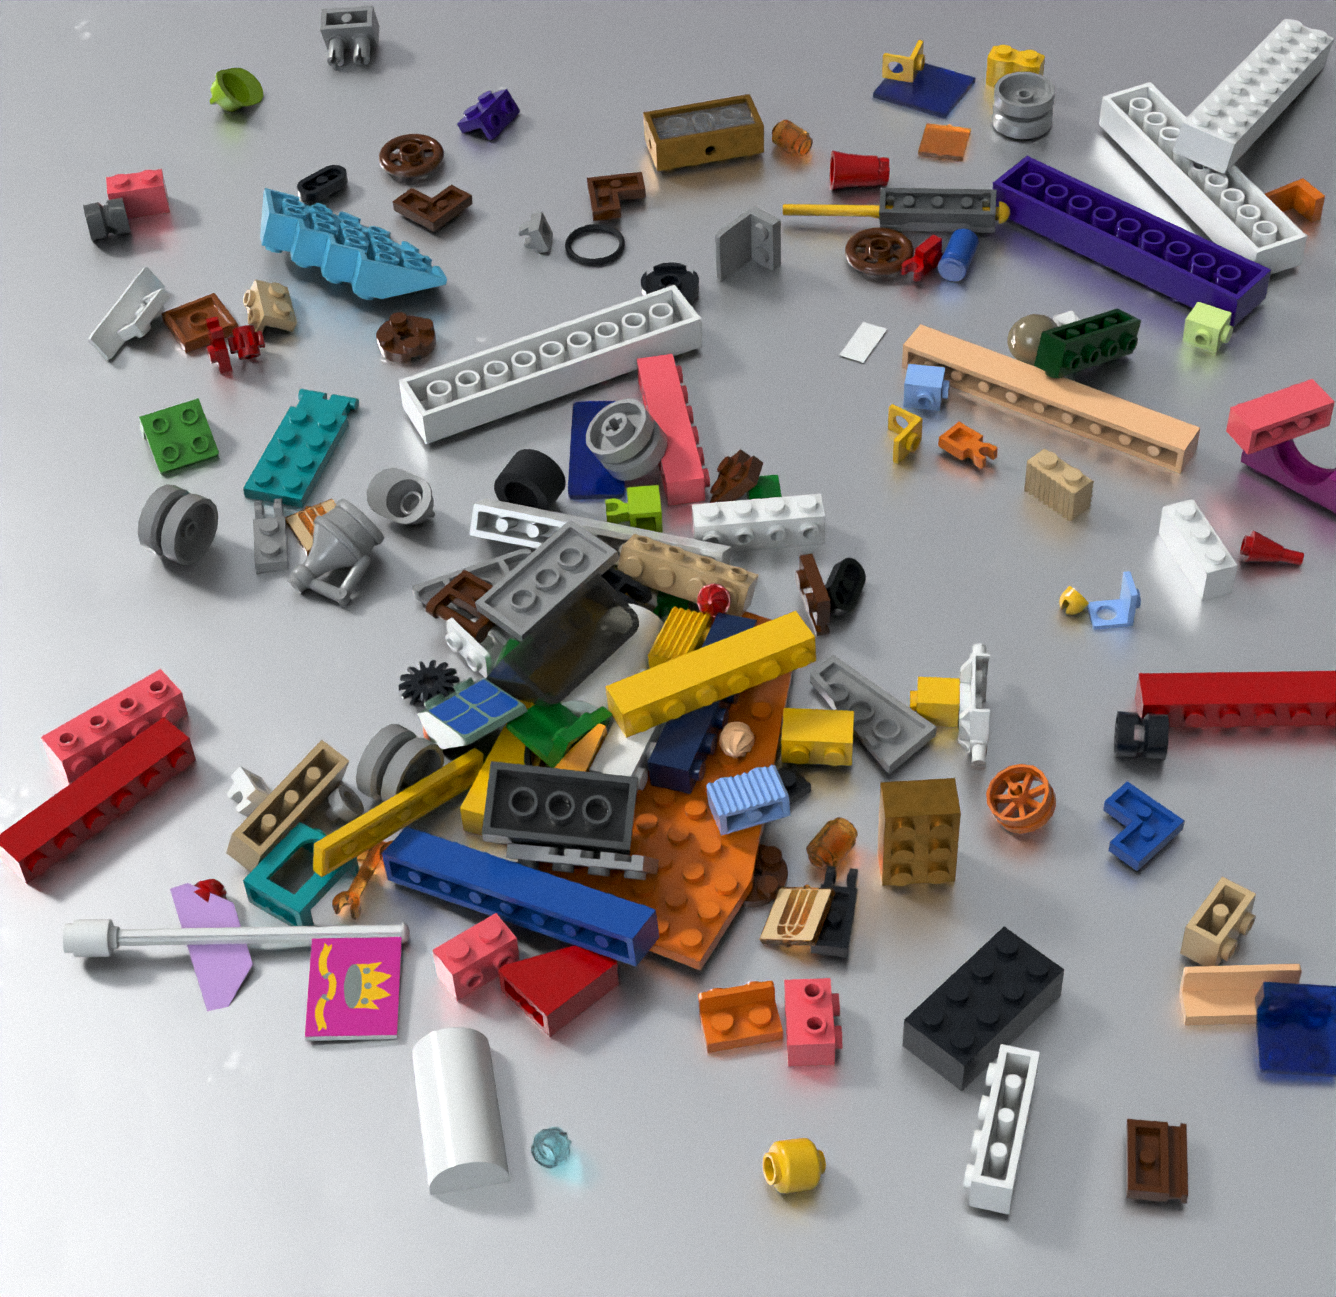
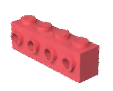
M159 669L45 734L41 739L48 759L70 784L161 718L165 717L174 724L187 716L188 712L180 689Z

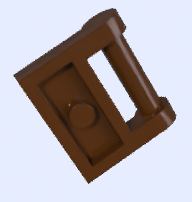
M464 569L428 601L425 608L426 614L435 619L440 617L445 621L453 618L480 644L486 639L488 632L496 624L477 611L475 602L493 586ZM452 602L479 619L474 623L450 609L447 605Z

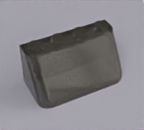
M597 573L510 651L486 679L519 701L547 708L555 707L637 632L639 618L628 603Z

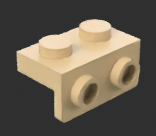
M255 279L251 289L246 290L243 298V305L246 307L248 314V324L254 325L255 332H263L265 325L293 332L297 320L288 287L276 282L269 283Z

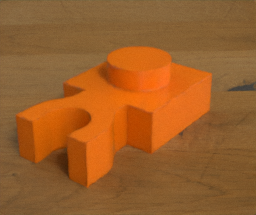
M961 422L956 423L939 436L938 446L962 461L967 457L971 458L973 463L980 469L986 466V456L992 460L997 458L998 448L990 443H983V435Z

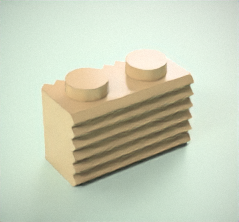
M1043 449L1027 460L1024 492L1034 495V498H1038V501H1043V505H1048V508H1053V511H1057V514H1062V518L1072 521L1090 508L1091 497L1093 496L1091 495L1093 492L1092 488L1095 481L1084 475L1079 469L1060 459L1055 453Z

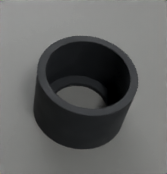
M523 449L516 452L496 478L494 490L499 501L549 511L565 489L566 480L563 471L552 458L537 450Z

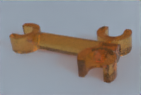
M381 841L357 856V861L364 862L348 890L338 893L332 900L335 914H339L345 905H351L349 909L351 918L356 919L360 916L362 911L360 897L380 861L385 868L382 852L393 841Z

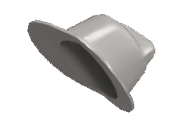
M390 468L379 472L370 481L366 492L367 502L370 508L378 515L398 524L412 526L421 524L428 517L434 518L432 489L424 479L402 469Z

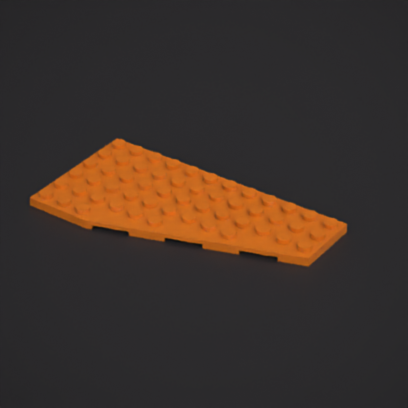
M745 612L742 615L744 618L757 620V626L771 621V619ZM711 617L712 624L716 617ZM793 671L740 693L738 702L731 704L728 723L743 722L747 724L754 734V746L750 752L746 753L745 757L740 756L734 759L726 755L719 745V736L723 729H720L715 753L708 756L702 781L696 782L691 794L652 786L648 770L647 783L643 790H638L636 796L630 857L632 855H641L658 859L657 874L647 873L646 880L624 878V871L610 870V877L588 874V867L575 866L574 873L552 871V863L539 862V867L536 870L547 872L554 876L655 909L659 939L649 951L701 971L753 888L756 860L761 835H763L765 823L721 836L709 808L706 785L709 782L714 783L722 777H735L737 774L749 773V771L757 767L764 768L766 766L769 768L771 764L775 765L782 737L784 708H787L786 704Z

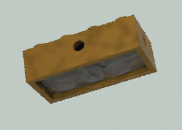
M750 94L643 112L645 142L657 171H669L674 168L697 166L708 162L725 161L731 158L764 153V124Z

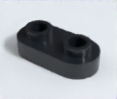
M329 165L302 179L297 184L298 197H300L301 201L308 204H316L331 194L340 191L348 183L346 169L340 165Z
M845 558L835 564L825 584L830 598V613L835 616H842L854 609L866 581L862 565L853 558Z

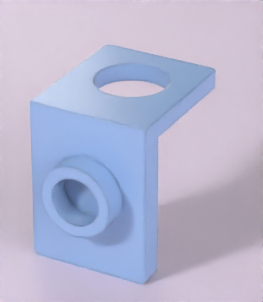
M1130 571L1123 572L1120 599L1088 602L1087 610L1093 629L1133 626L1135 610L1140 608L1141 598L1139 589L1135 587ZM1101 609H1110L1115 612L1116 617L1111 620H1104L1098 617L1097 612Z

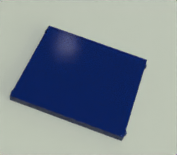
M898 63L892 72L901 73L903 67ZM925 63L923 71L918 72L913 83L885 78L873 92V97L945 119L975 83V77Z

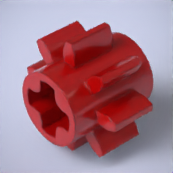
M254 325L240 326L232 330L233 337L227 338L231 354L237 353L239 360L253 359L261 355L259 348H265L262 331L255 332Z

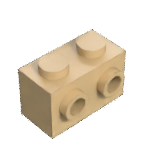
M1222 876L1186 925L1180 954L1203 966H1218L1222 959L1229 961L1238 945L1237 938L1240 934L1246 936L1255 922L1256 916L1252 914L1256 893Z

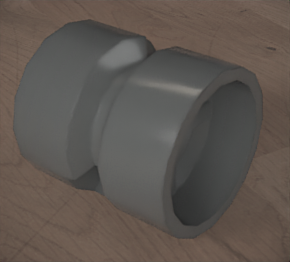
M122 197L107 200L103 206L99 202L83 205L92 241L107 238L109 233H113L115 236L131 233Z

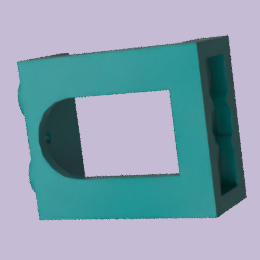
M299 822L243 880L248 901L289 926H313L311 909L345 873L355 878L360 876L357 857L323 877L315 872L295 894L270 881L269 879L299 848L302 847L314 854V843L327 836L322 830L318 828L312 829Z

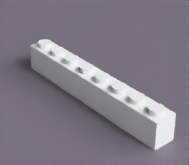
M487 498L473 503L469 534L471 536L537 549L564 524L572 520L615 549L619 558L622 546L633 534H637L730 565L731 546Z

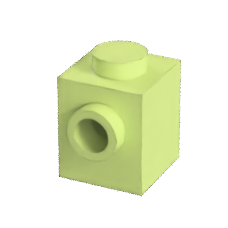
M1197 302L1185 320L1182 342L1217 353L1223 343L1227 344L1232 336L1233 326H1230L1232 313Z

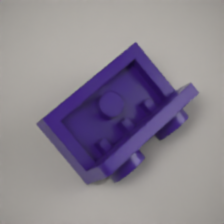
M508 89L494 93L487 91L478 97L479 102L464 111V117L457 125L462 133L481 128L487 139L493 140L520 113V109Z

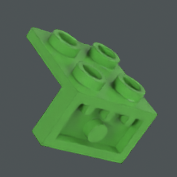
M199 398L139 417L140 430L143 438H147L160 474L212 459L219 455Z

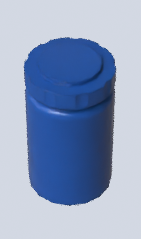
M964 228L955 230L951 235L938 264V272L944 279L957 282L965 277L979 246V239L974 232Z

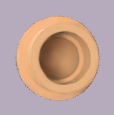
M743 722L728 723L724 726L719 736V745L723 752L734 759L740 756L745 757L746 753L751 751L755 742L754 734L751 732L750 727Z

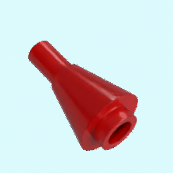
M1254 530L1250 536H1244L1240 548V554L1245 555V562L1283 561L1301 566L1304 558V553L1286 549Z

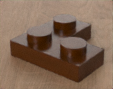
M642 172L587 178L593 221L621 218L620 200L646 198Z
M453 185L448 186L433 198L411 188L392 201L394 211L432 231H436L473 204L471 194Z
M741 449L732 457H725L717 468L719 475L710 490L712 494L710 503L736 501L757 485L763 462L754 455L751 457Z

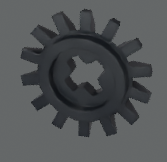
M431 660L429 667L426 668L425 664L420 661L418 662L420 670L409 666L407 671L410 674L401 675L400 680L405 682L398 685L399 690H405L402 694L403 699L412 696L411 705L414 706L419 701L422 702V708H426L424 702L442 693L444 697L449 696V691L455 692L453 683H459L460 679L457 676H452L457 673L455 668L446 669L448 667L446 662L439 664L435 668L436 660ZM430 677L432 681L436 680L434 682V686L428 688L426 684H421H423L424 679Z

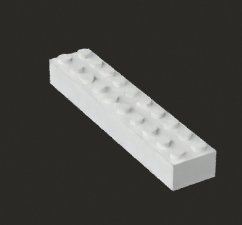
M1284 19L1182 122L1173 153L1225 174L1324 68L1335 38L1328 36L1322 30L1305 27L1297 20Z
M1151 82L1102 97L1099 125L1215 244L1271 269V274L1302 264L1307 235L1235 165L1223 174L1173 153L1181 124L1186 117Z
M672 285L400 379L399 385L403 408L425 443L428 444L637 370L638 358L667 354L676 356L702 347L701 317L678 288Z

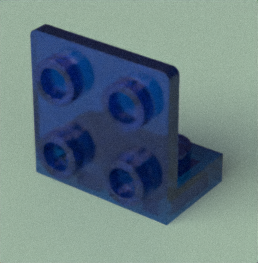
M1263 982L1255 996L1258 1071L1261 1073L1336 1077V986Z

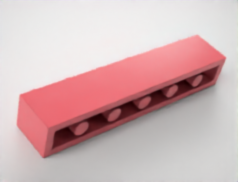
M673 354L638 358V384L643 405L667 435V448L663 458L658 463L667 505L672 506L705 501V488L710 487L709 472L707 468L702 469V466L705 465L702 447H696V445H699L697 426L691 427V424H694L691 405L686 406L688 403L686 385H680L683 383L681 365H675Z

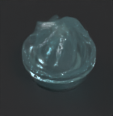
M557 1126L542 1129L534 1137L531 1153L538 1164L551 1169L564 1164L568 1160L572 1141L568 1139L567 1132H564Z

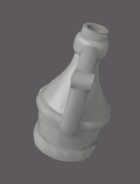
M342 498L337 501L334 509L315 518L313 522L315 524L313 545L310 553L303 564L297 565L291 571V576L287 581L299 593H302L305 589H311L344 606L350 602V595L371 562L368 555L375 545L377 546L383 542L385 537L361 510ZM352 567L340 588L316 579L326 572L338 568Z

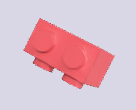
M162 169L144 170L138 173L117 174L106 177L109 200L122 197L128 219L170 213L169 198Z
M497 913L432 950L437 976L456 1001L499 977L498 969L503 965L520 961L517 937Z
M831 979L784 980L788 1067L835 1065V1049H842V1027L834 1026L833 1017L840 1016L839 993L831 992Z

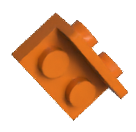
M753 981L731 988H713L698 994L699 1018L707 1053L783 1040V1029L775 1001L773 981Z

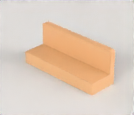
M1300 964L1185 967L1179 989L1184 1025L1301 1022L1303 1010L1298 992V984L1302 973Z

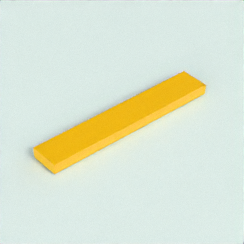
M473 748L314 843L313 871L321 877L329 874L472 787L483 766L484 754L478 749Z

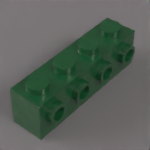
M1117 308L1043 331L1034 366L1045 371V374L1049 377L1062 378L1065 375L1081 372L1084 369L1099 366L1102 363L1132 354L1138 343L1137 335L1141 320Z

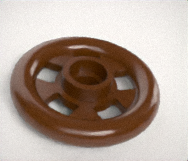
M406 134L393 138L379 152L381 167L387 173L401 178H415L427 175L437 169L444 158L442 145L436 139L423 134ZM396 149L400 150L398 154L392 153ZM433 152V156L425 157V153ZM399 161V163L402 165L398 166L394 163Z
M889 228L862 230L853 235L845 246V257L848 263L862 273L875 276L891 275L901 271L902 263L914 256L912 242L901 232ZM898 244L901 248L894 250L892 245ZM857 247L865 248V253L856 252ZM893 257L897 259V260H895V261H893V262H890V263L888 262V261L891 260Z

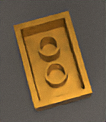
M955 778L880 782L877 852L882 886H906L908 884L921 883L941 884L955 881L961 817Z

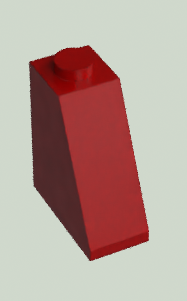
M575 945L509 963L498 969L501 991L549 1037L619 985L617 970L619 964L616 959Z

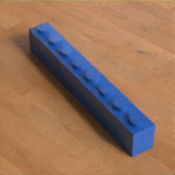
M406 827L382 852L386 875L389 881L489 916L497 913L506 922L636 967L659 939L655 909L461 845L457 842L431 835L427 832Z

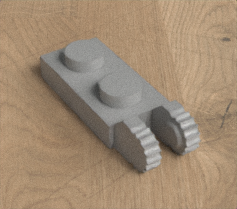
M281 498L274 499L273 509L275 517L264 518L265 510L262 500L254 501L255 519H253L256 573L289 570L287 526L285 516L283 515Z

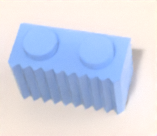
M771 764L769 768L766 766L764 768L757 767L749 771V773L744 772L742 775L737 774L735 777H722L714 783L709 782L706 785L709 808L721 836L791 816L789 795L775 765Z

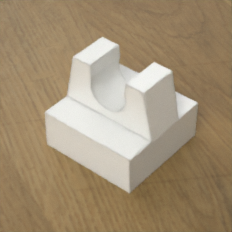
M240 766L231 775L235 783L227 792V796L237 803L240 802L236 806L239 813L249 816L266 799L271 791L262 777Z

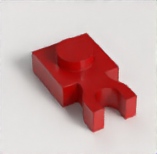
M218 317L205 319L211 343L210 346H206L211 364L217 363L221 374L232 371V366L225 344L223 329L219 324Z

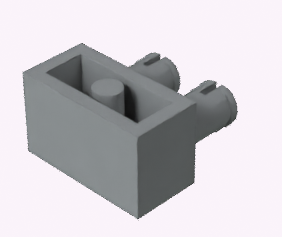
M373 6L322 9L320 31L327 51L329 50L327 62L330 66L336 67L337 60L338 66L344 64V49H354V63L362 65V58H364V65L370 62V47H378L380 27Z

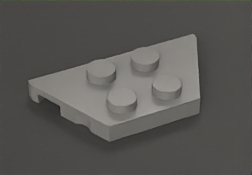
M525 547L464 569L494 586L531 554V548ZM464 569L412 586L415 599L427 605L433 596ZM452 602L447 605V607L469 620L475 617Z

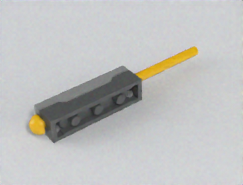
M881 188L880 205L783 204V216L879 218L880 228H889L896 231L954 232L955 230L965 228L972 232L995 233V220H999L998 224L1006 222L1010 216V209L1006 203L999 201V207H996L997 190Z

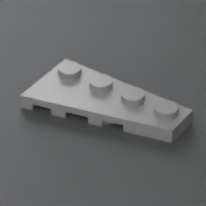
M832 655L810 673V683L833 710L854 711L855 736L888 774L892 773L936 736L935 725L835 655Z
M507 843L506 858L517 860V863L533 869H538L539 862L552 863V871L574 873L575 866L588 867V874L608 877H610V870L624 871V878L646 880L647 873L657 874L659 860L641 855H632L630 857V855L617 853H594L592 851L576 849L561 850L553 847Z

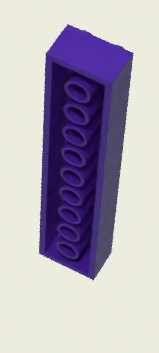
M1029 156L1023 158L993 182L992 190H997L996 207H999V201L1006 203L1010 209L1008 219L1191 308H1194L1197 302H1201L1231 312L1230 326H1236L1266 298L1271 269Z

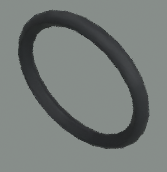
M590 224L579 227L569 234L565 242L566 252L572 259L591 265L604 264L616 259L625 247L624 236L621 232L604 224ZM604 230L613 233L618 238L619 247L609 256L590 259L575 254L571 249V242L574 237L582 232Z

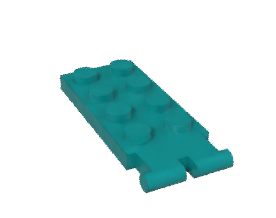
M300 389L298 405L296 407L290 406L243 488L245 498L274 503V499L281 498L283 505L304 508L349 426L348 414L351 410L358 409L359 399L332 394L328 400L327 393Z

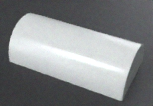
M623 603L611 607L601 621L560 703L578 718L585 712L592 713L602 706L608 710L605 686L640 672L641 668L650 669L648 654L664 625L663 621L650 610L635 604ZM613 716L608 724L607 733L614 722Z
M464 1027L445 1028L424 1036L414 1046L412 1055L430 1195L510 1181L491 1052L487 1037L477 1030Z

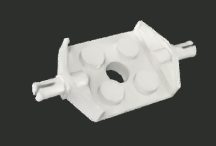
M982 643L972 646L973 653L970 654V658L961 666L958 743L966 751V757H972L971 767L975 770L986 768L990 709H982V702H986L988 663L990 659V654H986L987 647Z

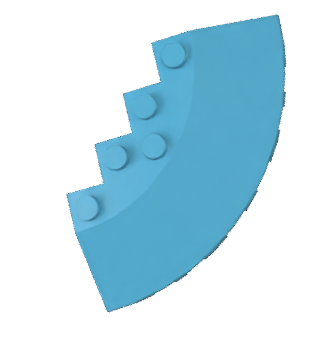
M264 188L260 239L261 245L265 246L267 250L275 253L288 251L292 261L303 268L320 267L322 277H326L327 281L335 284L351 283L353 293H357L358 297L366 300H373L374 297L385 299L446 285L447 277L439 266H431L432 259L429 256L421 255L419 249L407 241H402L401 245L392 241L389 238L391 232L376 226H363L360 224V218L343 211L339 212V216L335 215L326 205L316 203L309 206L300 202V197Z

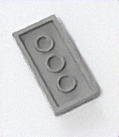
M569 520L475 602L477 611L525 644L619 560L618 553L605 542L572 520Z

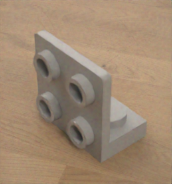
M756 206L741 214L726 227L720 229L715 235L717 279L720 281L728 278L751 260L772 271L781 266V220Z

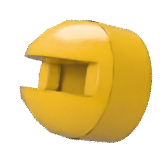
M1071 586L1059 598L1060 609L1067 608L1066 614L1077 615L1089 604Z

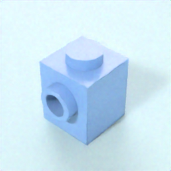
M908 364L904 383L903 407L940 411L942 398L948 399L950 380H944L945 367Z

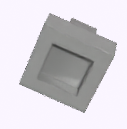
M543 212L534 213L530 221L520 225L518 235L530 236L525 238V248H536L539 254L549 252L553 232Z

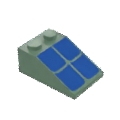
M469 677L454 685L455 692L451 695L444 697L441 693L424 702L426 709L420 711L417 715L430 740L441 749L469 745L528 710L525 704L487 679L473 681L472 677Z

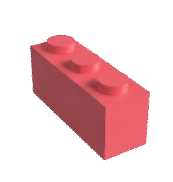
M1313 379L1230 407L1226 432L1249 455L1329 426L1335 401Z

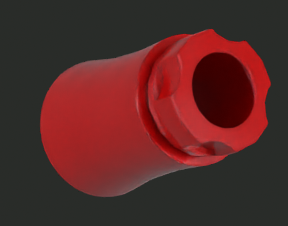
M832 151L829 172L831 190L852 187H877V185L886 186L888 184L890 175L889 158Z

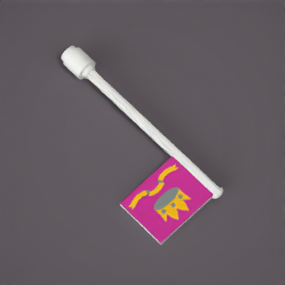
M80 919L64 925L63 949L65 953H73L74 957L112 956L113 950L119 949L120 946L312 943L305 1041L398 1039L402 944L408 941L410 930L405 922H402V925L120 929L119 926H114L112 919Z

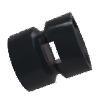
M1117 711L1114 732V756L1135 758L1138 753H1142L1145 759L1165 760L1169 739L1168 714L1147 713L1144 718H1140L1137 712ZM1134 730H1142L1141 741L1134 740Z

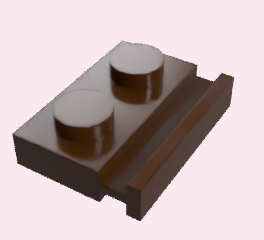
M813 554L799 556V570H795L797 588L800 590L806 612L809 614L816 635L830 634L828 627L830 623V598Z
M1127 1119L1126 1198L1168 1202V1199L1180 1200V1203H1187V1124L1180 1123V1126H1169L1168 1122Z

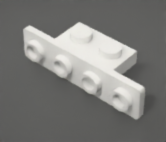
M148 267L143 268L88 338V342L105 360L112 359L125 341L135 336L137 338L144 336L151 329L149 323L159 317L165 310L163 305L170 296L164 290L165 286Z

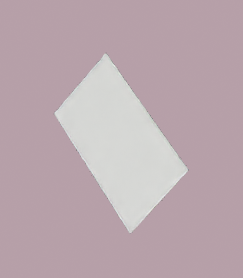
M862 322L839 356L864 363L887 329Z

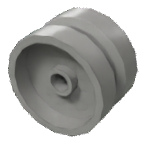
M1015 72L1000 78L994 88L992 123L995 129L1003 135L1015 139H1031L1048 132L1052 126L1055 98V86L1048 78L1032 72Z
M631 398L621 399L607 405L596 414L586 432V445L613 478L627 481L644 476L657 466L667 448V435L640 401Z
M166 484L159 487L148 498L138 521L140 545L149 552L166 556L169 560L181 565H192L207 553L214 540L218 528L217 507L211 499L198 494H191L178 486Z
M390 724L381 729L365 748L357 767V788L364 795L375 801L385 802L442 768L444 764L443 750L437 744L424 737H417L411 730L399 724Z

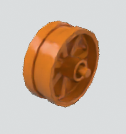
M1017 764L1008 766L998 772L991 780L986 792L987 805L998 823L1013 833H1029L1041 828L1053 816L1056 807V794L1044 773L1033 765ZM1033 780L1042 783V785L1030 790ZM1008 788V794L1002 795ZM1045 794L1043 801L1041 803L1033 800L1034 798ZM1010 803L1000 814L998 813V804ZM1016 810L1019 811L1020 817L1010 818Z

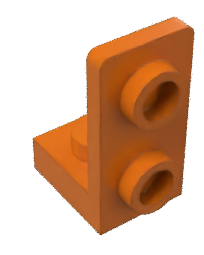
M1304 178L1265 193L1282 212L1294 208L1311 223L1321 219L1325 195Z

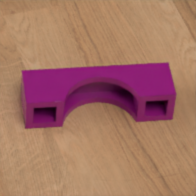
M1293 439L1249 455L1242 450L1240 462L1336 513V468L1325 469L1309 462L1298 451Z

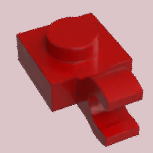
M933 234L916 247L915 256L902 263L901 275L905 276L908 272H914L913 281L918 282L930 270L936 268L943 255L942 238Z

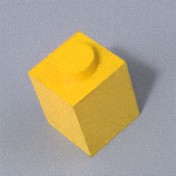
M918 677L917 691L910 690V708L935 726L958 727L960 678Z

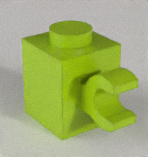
M659 485L627 487L628 503H624L616 498L605 500L607 522L614 524L629 522L630 527L663 533Z

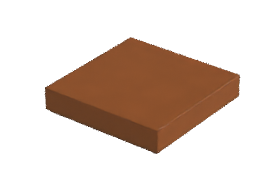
M215 293L161 314L163 322L185 353L211 344L205 319L217 316L219 324L223 329L224 338L232 336V330L239 327Z

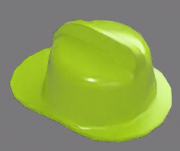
M230 68L220 70L216 73V79L211 85L212 98L209 102L211 105L218 104L227 112H234L242 107L260 103L264 96L263 89L257 78L245 69Z

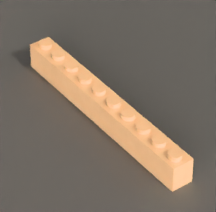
M922 324L903 344L902 368L906 370L908 364L945 367L944 380H950L951 387L1180 474L1197 451L1200 427L1065 377H1049L1045 374V371L1038 367Z

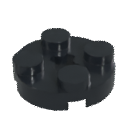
M661 263L653 266V272L647 275L646 271L642 275V296L668 287L667 285H675L689 304L693 306L694 299L699 294L698 274L694 270L693 274L687 271L686 265L681 263Z

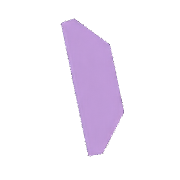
M189 883L170 889L182 928L241 927L233 902L210 893L207 903L194 893V891L201 888ZM247 944L187 945L207 1011L229 1007L253 965Z

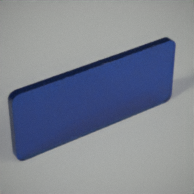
M578 401L573 404L568 476V497L572 500L621 499L625 496V481L613 478L586 445V432L590 422L599 411L615 401Z

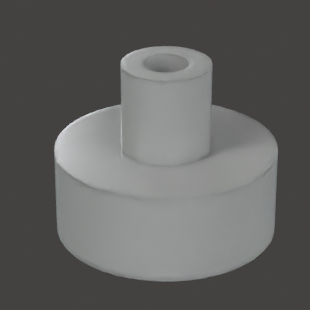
M340 785L328 796L331 807L326 810V815L333 822L339 818L346 822H351L364 812L363 804L358 795L345 785Z

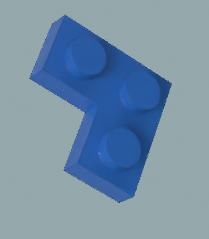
M1128 781L1104 801L1103 811L1126 826L1124 830L1110 841L1108 851L1136 871L1183 830L1185 820Z

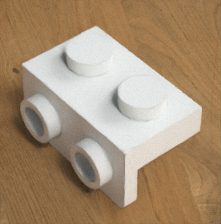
M474 617L471 621L475 623L479 618ZM453 618L446 621L448 634L445 638L451 650L455 653L459 652L473 671H479L489 680L500 653L508 640L493 627L488 632L486 639L479 644Z

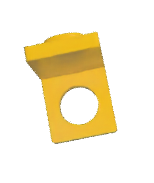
M918 40L910 57L884 53L882 78L913 83L918 72L924 69L926 59L925 55H923L924 41ZM889 63H900L903 71L901 73L892 72L889 69Z
M891 404L888 410V429L899 434L894 439L893 462L899 464L910 452H915L922 440L923 418ZM896 416L903 417L909 425L905 429L897 423Z

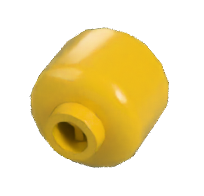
M808 1138L776 1141L769 1148V1152L765 1153L763 1157L765 1179L769 1185H773L780 1193L813 1190L818 1185L821 1174H824L826 1169L823 1152L817 1150L815 1144Z

